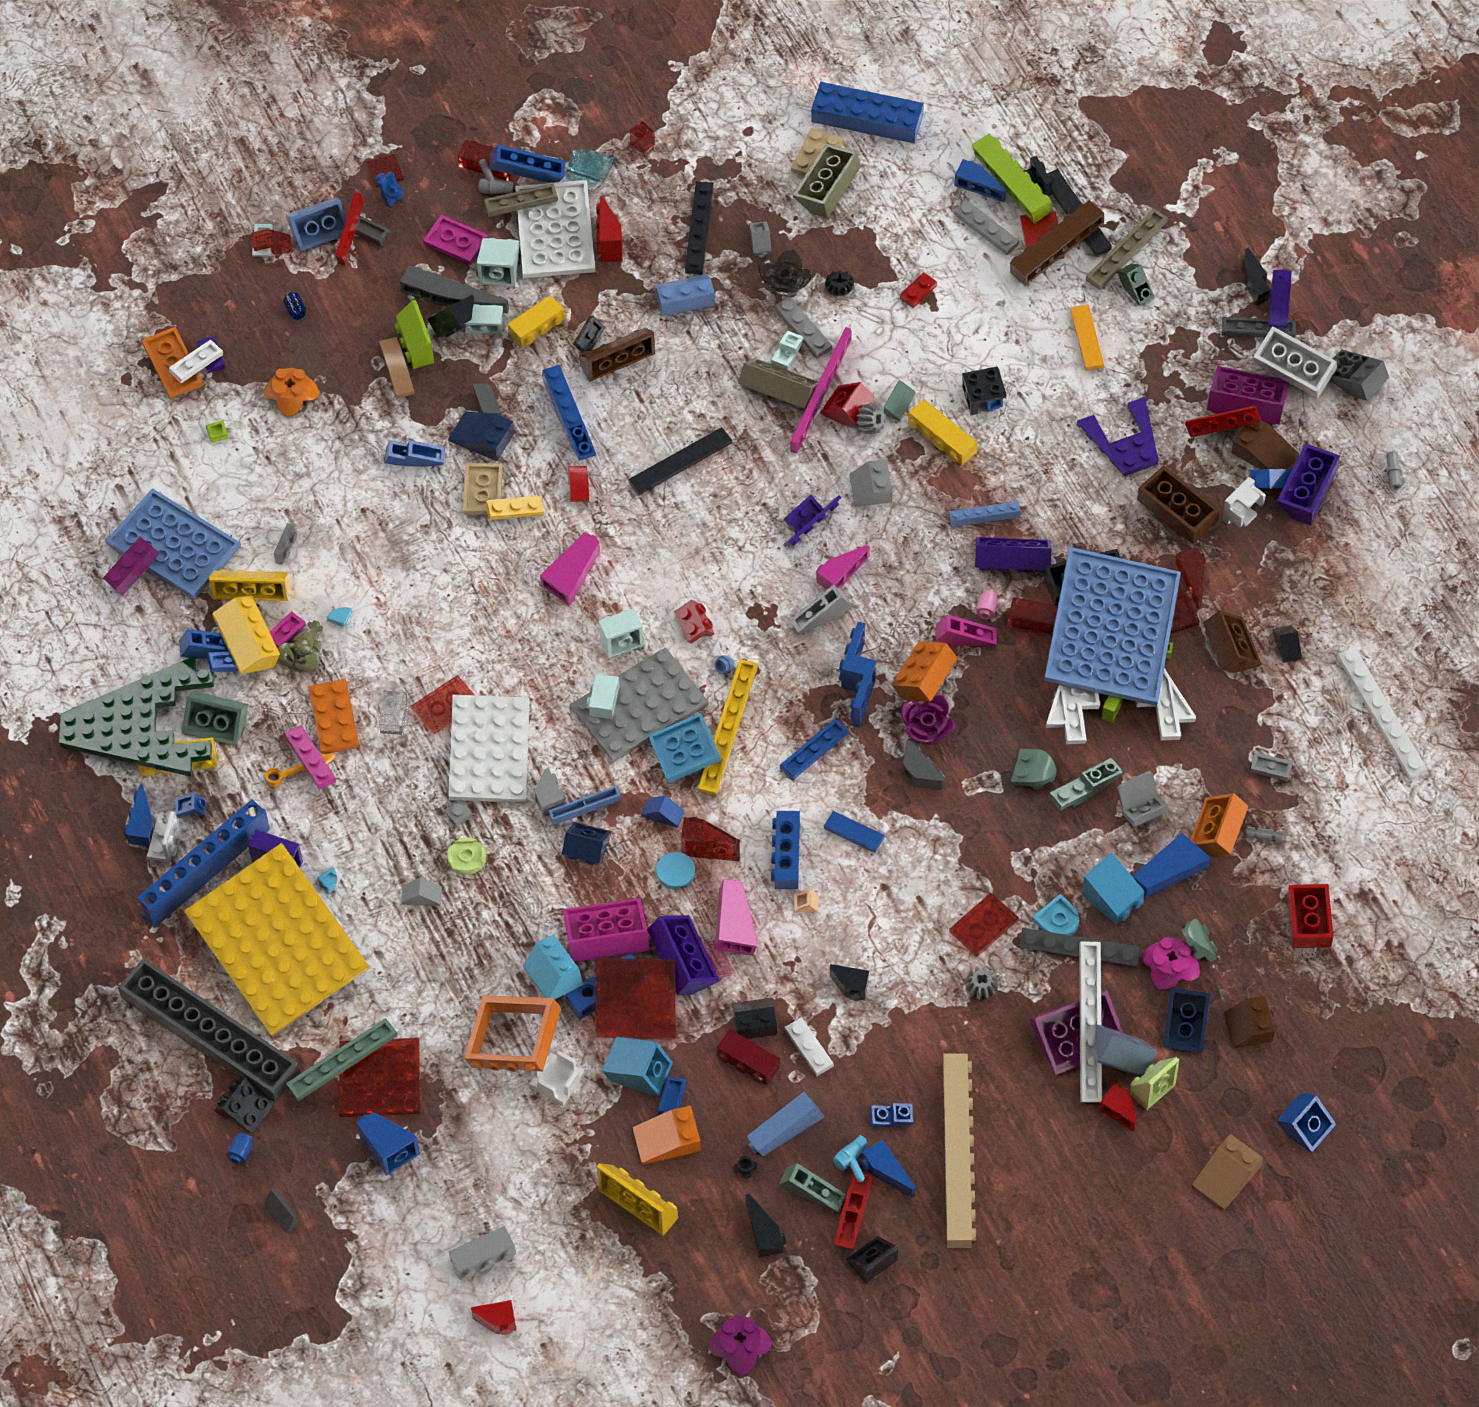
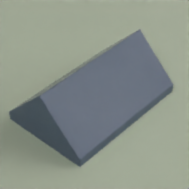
M1101 1025L1095 1026L1097 1062L1142 1077L1145 1074V1070L1151 1065L1157 1051L1142 1039Z

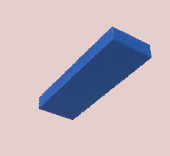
M832 811L824 824L825 830L876 853L885 837L884 834L835 811Z

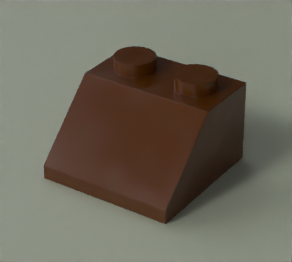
M1265 996L1245 999L1225 1011L1234 1048L1273 1042L1275 1030Z

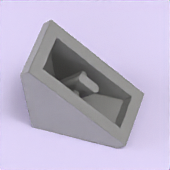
M422 877L403 885L401 905L440 906L442 887Z

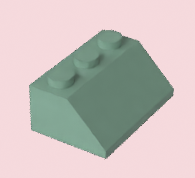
M194 691L187 696L182 733L201 738L213 737L214 741L236 746L246 723L249 704Z

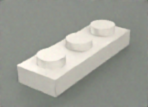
M209 340L169 367V373L180 383H183L221 357L223 350L212 340Z
M802 1017L785 1027L786 1033L816 1076L834 1067V1063Z

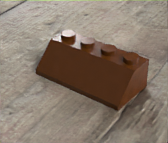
M648 328L635 330L629 335L619 337L615 341L602 344L596 349L579 355L580 367L589 382L654 355V332Z

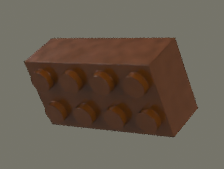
M1164 465L1138 488L1137 500L1192 544L1218 522L1220 509Z

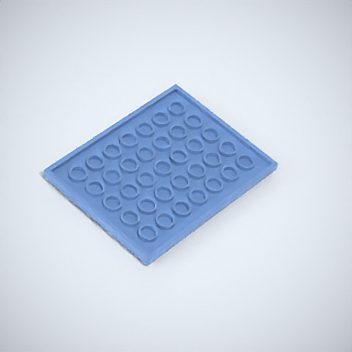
M1069 547L1044 681L1157 706L1181 572Z

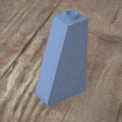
M803 1092L747 1136L750 1140L748 1145L755 1154L759 1152L762 1156H765L819 1122L825 1116L812 1099Z

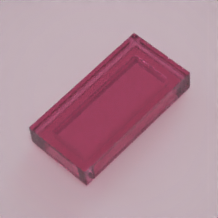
M715 940L704 942V948L718 978L732 976L727 952L715 949Z

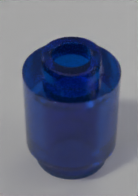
M296 292L288 293L283 299V303L290 317H293L294 320L302 319L306 315V307L300 294Z

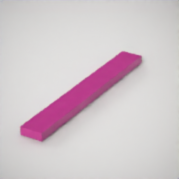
M845 327L790 441V452L798 453L852 340L851 328Z

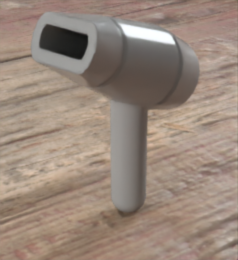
M481 159L479 164L486 178L480 179L478 183L479 192L489 195L513 193V182L494 179L486 160Z

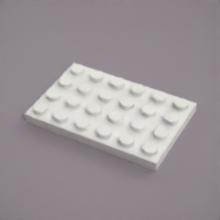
M587 180L556 182L554 186L558 196L557 202L517 210L523 278L595 272ZM553 183L515 186L516 192Z
M453 695L449 800L526 803L529 698Z

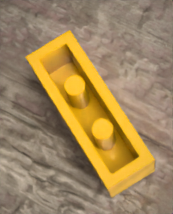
M550 295L507 324L508 334L523 348L531 344L539 336L546 334L555 325L561 324L565 319L564 308Z

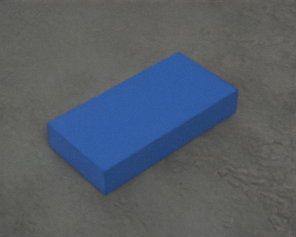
M667 1076L657 1111L658 1115L680 1108L687 1080Z

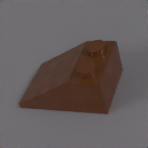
M1262 420L1260 423L1244 426L1233 440L1231 451L1232 454L1258 469H1288L1299 455L1278 432Z

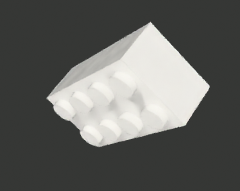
M1273 326L1253 356L1254 364L1317 399L1337 369V361Z

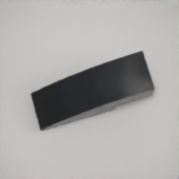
M1248 247L1245 249L1244 278L1250 296L1256 306L1269 300L1271 289L1266 284L1267 272Z

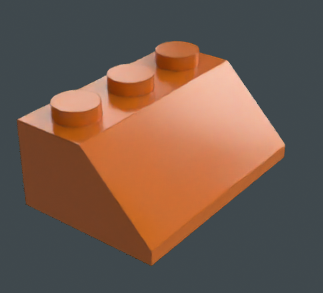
M1235 793L1205 798L1190 840L1206 854L1216 857L1231 855L1248 805Z

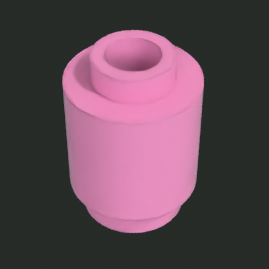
M985 590L980 595L976 613L980 618L987 620L995 616L998 603L995 592Z

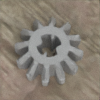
M877 403L863 404L862 408H859V415H857L859 430L866 434L880 433L881 429H884L883 423L886 422L884 420L886 415L883 413L884 408L880 407Z
M986 966L983 967V970L976 967L975 972L970 970L968 977L965 978V983L967 984L965 989L970 991L971 997L977 995L978 1001L981 997L987 1000L989 995L994 996L995 990L998 989V977L994 975L993 969L987 972Z

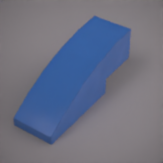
M389 440L386 446L385 463L415 467L443 465L445 447L409 440L408 444Z

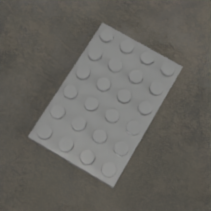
M665 647L616 676L619 677V690L613 719L590 716L586 703L587 698L591 697L592 692L570 704L571 709L610 760L615 762L650 741L648 735L687 719L707 707L709 702Z

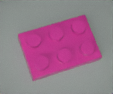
M440 215L423 240V244L471 265L479 254L482 239H488V235Z

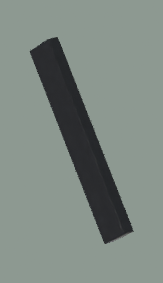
M1058 169L1047 173L1053 179L1051 194L1066 215L1072 214L1082 204ZM1097 228L1084 239L1096 257L1112 250V245L1100 228Z
M721 427L628 479V482L639 496L732 444V439Z

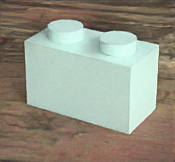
M474 304L472 320L465 323L467 326L465 327L466 333L502 334L503 306Z
M596 674L595 680L591 681L590 684L592 695L587 698L586 703L590 716L613 719L619 690V677Z

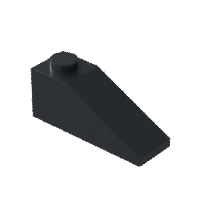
M745 1194L746 1206L759 1258L783 1253V1245H786L784 1233H780L779 1226L750 1194Z

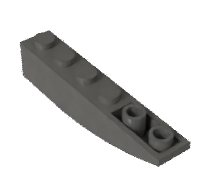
M409 265L400 280L401 292L437 305L449 307L473 295L474 304L503 306V313L509 312L508 300L504 297L489 294L485 290L475 289L468 284H461L451 278L447 279L437 273L425 271L420 267Z

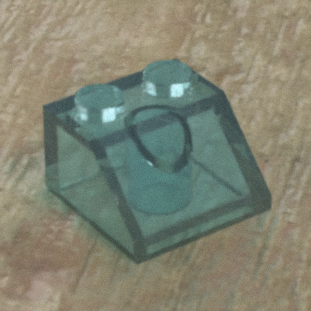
M581 147L571 152L567 172L572 173L574 177L588 178L589 182L598 184V182L606 179L616 158Z

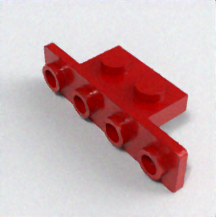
M1250 406L1187 420L1185 425L1192 438L1260 423L1261 418L1257 407Z

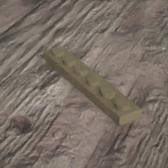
M1153 208L1086 276V281L1100 290L1167 223L1168 217Z

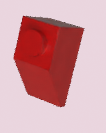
M1113 1084L1100 1102V1111L1134 1131L1137 1119L1131 1094L1124 1087H1118Z
M512 1300L471 1307L472 1318L495 1334L507 1335L516 1331Z

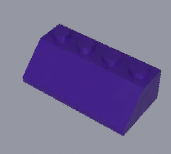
M1305 443L1277 500V503L1294 520L1312 525L1339 469L1340 455Z
M976 537L975 568H979L982 571L997 568L998 571L1016 569L1017 572L1035 570L1037 573H1044L1045 566L1051 565V540Z
M689 915L659 916L647 929L677 995H691L720 981Z

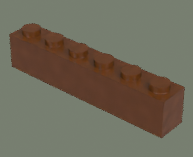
M1090 200L1085 204H1081L1075 212L1068 214L1058 225H1054L1046 235L1040 236L1037 242L1032 246H1028L1022 254L1015 256L1010 262V273L1026 286L1104 224V212Z

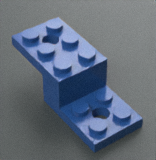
M858 621L856 628L851 630L850 639L852 640L850 644L847 643L844 652L846 655L845 660L842 659L839 665V680H841V688L857 692L856 698L853 697L851 700L850 718H852V726L860 728L876 681V660L860 657L865 644V623Z

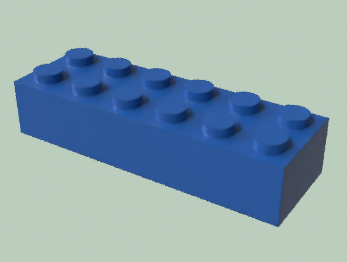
M820 82L811 109V122L915 144L923 119L924 103Z

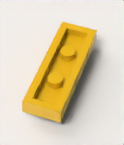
M541 496L487 500L485 503L489 520L542 516L544 514Z

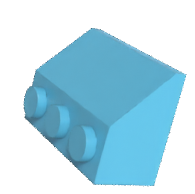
M554 934L537 942L523 964L524 969L545 998L557 999L584 985L579 968Z

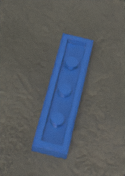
M834 719L780 764V769L794 780L848 735L849 730L837 719Z

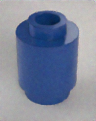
M238 1133L237 1136H234L226 1153L230 1162L234 1164L245 1162L252 1147L253 1139L249 1135Z

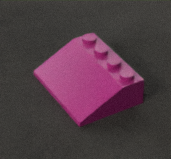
M641 898L563 909L570 957L574 962L595 958L601 959L615 955L621 956L635 952L641 953L650 950Z

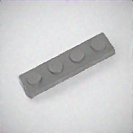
M965 200L954 210L955 216L1004 254L1008 255L1019 245L1017 238L969 201Z
M790 297L775 305L776 312L797 335L804 337V344L817 358L832 350V344Z

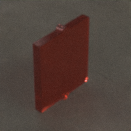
M395 154L385 157L380 156L378 159L367 162L376 188L379 186L374 179L380 173L386 175L390 171L394 173L397 182L404 180Z

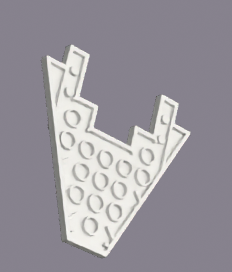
M1165 668L1157 706L1136 701V707H1156L1161 740H1180L1181 731L1179 723L1195 722L1196 720L1195 714ZM1059 684L1046 728L1064 727L1066 744H1085L1087 739L1082 709H1099V694Z

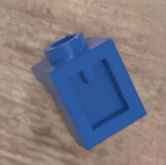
M192 792L175 798V813L178 818L194 813L201 817L205 816V799L197 793Z

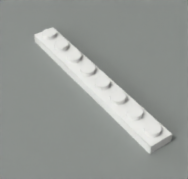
M1354 647L1339 653L1337 656L1338 660L1409 780L1427 773V767L1357 649Z
M1080 942V1102L1100 1103L1102 1101V1064L1097 1062L1095 1026L1101 1025V942Z

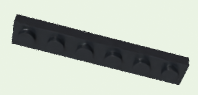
M696 181L685 274L703 275L714 182Z

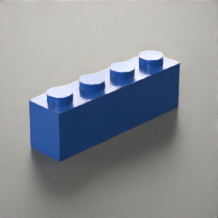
M497 145L491 152L489 169L546 183H556L564 178L565 161Z

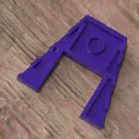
M1145 397L1128 402L1127 407L1141 432L1109 443L1095 415L1077 420V426L1081 427L1086 432V436L1098 445V449L1109 457L1110 462L1123 476L1155 466L1159 461Z

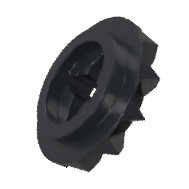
M841 270L838 272L832 271L830 275H827L825 287L833 295H846L854 287L853 276ZM839 279L842 281L840 287H838L837 283Z

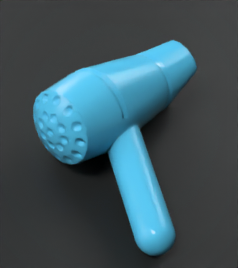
M859 1135L833 1158V1162L838 1169L844 1171L851 1167L858 1182H863L865 1177L856 1159L862 1151L868 1148L867 1140Z

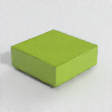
M224 420L206 425L211 443L229 439Z

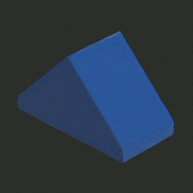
M664 795L649 798L641 817L678 828L684 814V809Z

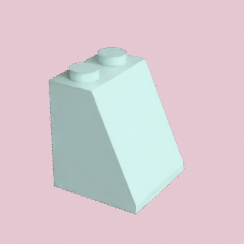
M482 239L477 259L479 284L515 287L520 253L519 240Z

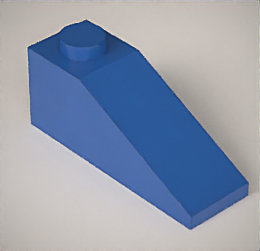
M962 159L955 173L954 186L1005 202L1006 189L979 164Z
M1292 469L1248 470V477L1255 481L1254 486L1258 489L1284 488Z
M187 629L179 640L180 657L203 659L207 658L210 652H229L221 633Z
M883 1140L862 1151L861 1164L866 1171L869 1170L874 1177L910 1197L915 1196L916 1187Z

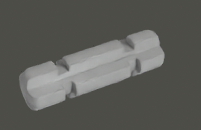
M1247 827L1246 838L1254 839V837H1257L1256 839L1283 842L1284 832L1278 830L1273 832L1271 829L1263 828L1256 830L1255 827Z

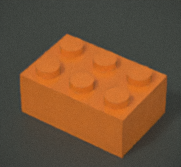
M918 641L891 685L903 700L931 702L956 662L957 656L947 643Z

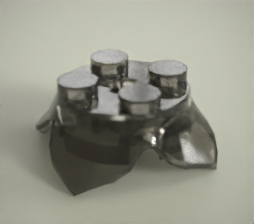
M794 249L783 252L779 255L776 262L768 260L758 264L759 275L768 286L769 292L779 296L795 297L797 292L804 288L812 279L811 271L803 269L802 259Z

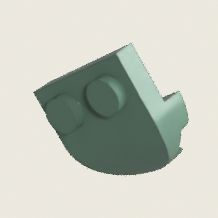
M1020 749L1011 782L1013 786H1031L1033 790L1043 789V785L1049 781L1053 782L1057 773L1056 765L1049 754L1043 750Z
M1193 919L1181 925L1184 937L1188 945L1192 947L1197 960L1206 957L1212 962L1217 959L1215 954L1217 948L1213 941H1209L1207 935L1210 932L1205 924L1202 925L1197 919Z

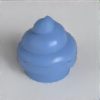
M721 655L715 661L714 666L718 673L728 674L733 670L734 662L730 657Z

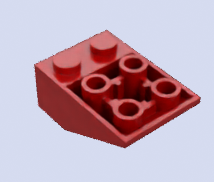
M600 196V204H596L597 255H601V262H623L621 224L603 196Z

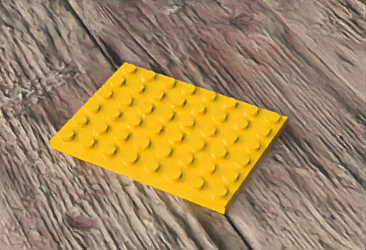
M282 843L184 910L272 1037L370 969V966Z

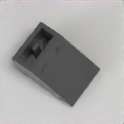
M1343 349L1332 358L1337 361V369L1329 381L1353 397L1368 401L1390 378L1382 360Z

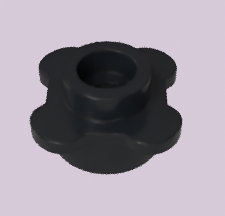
M741 1156L737 1164L734 1165L733 1170L748 1179L751 1177L752 1171L757 1169V1163L747 1156Z

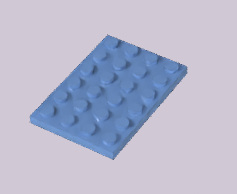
M153 488L105 540L108 546L124 555L141 536L160 553L147 570L193 599L207 586L209 576L213 570H221L241 547L239 541Z

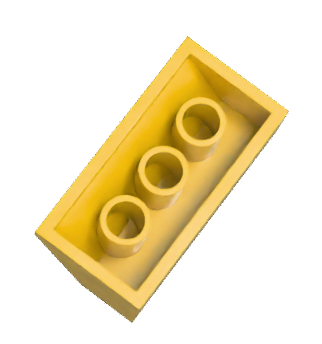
M221 569L219 571L213 570L209 576L213 600H232L252 595L255 601H289V572H266L263 570L228 571Z
M252 595L234 598L212 613L240 674L275 668L280 653Z

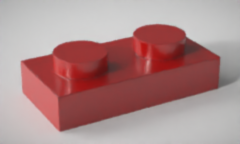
M923 272L900 294V299L914 308L937 287V281Z

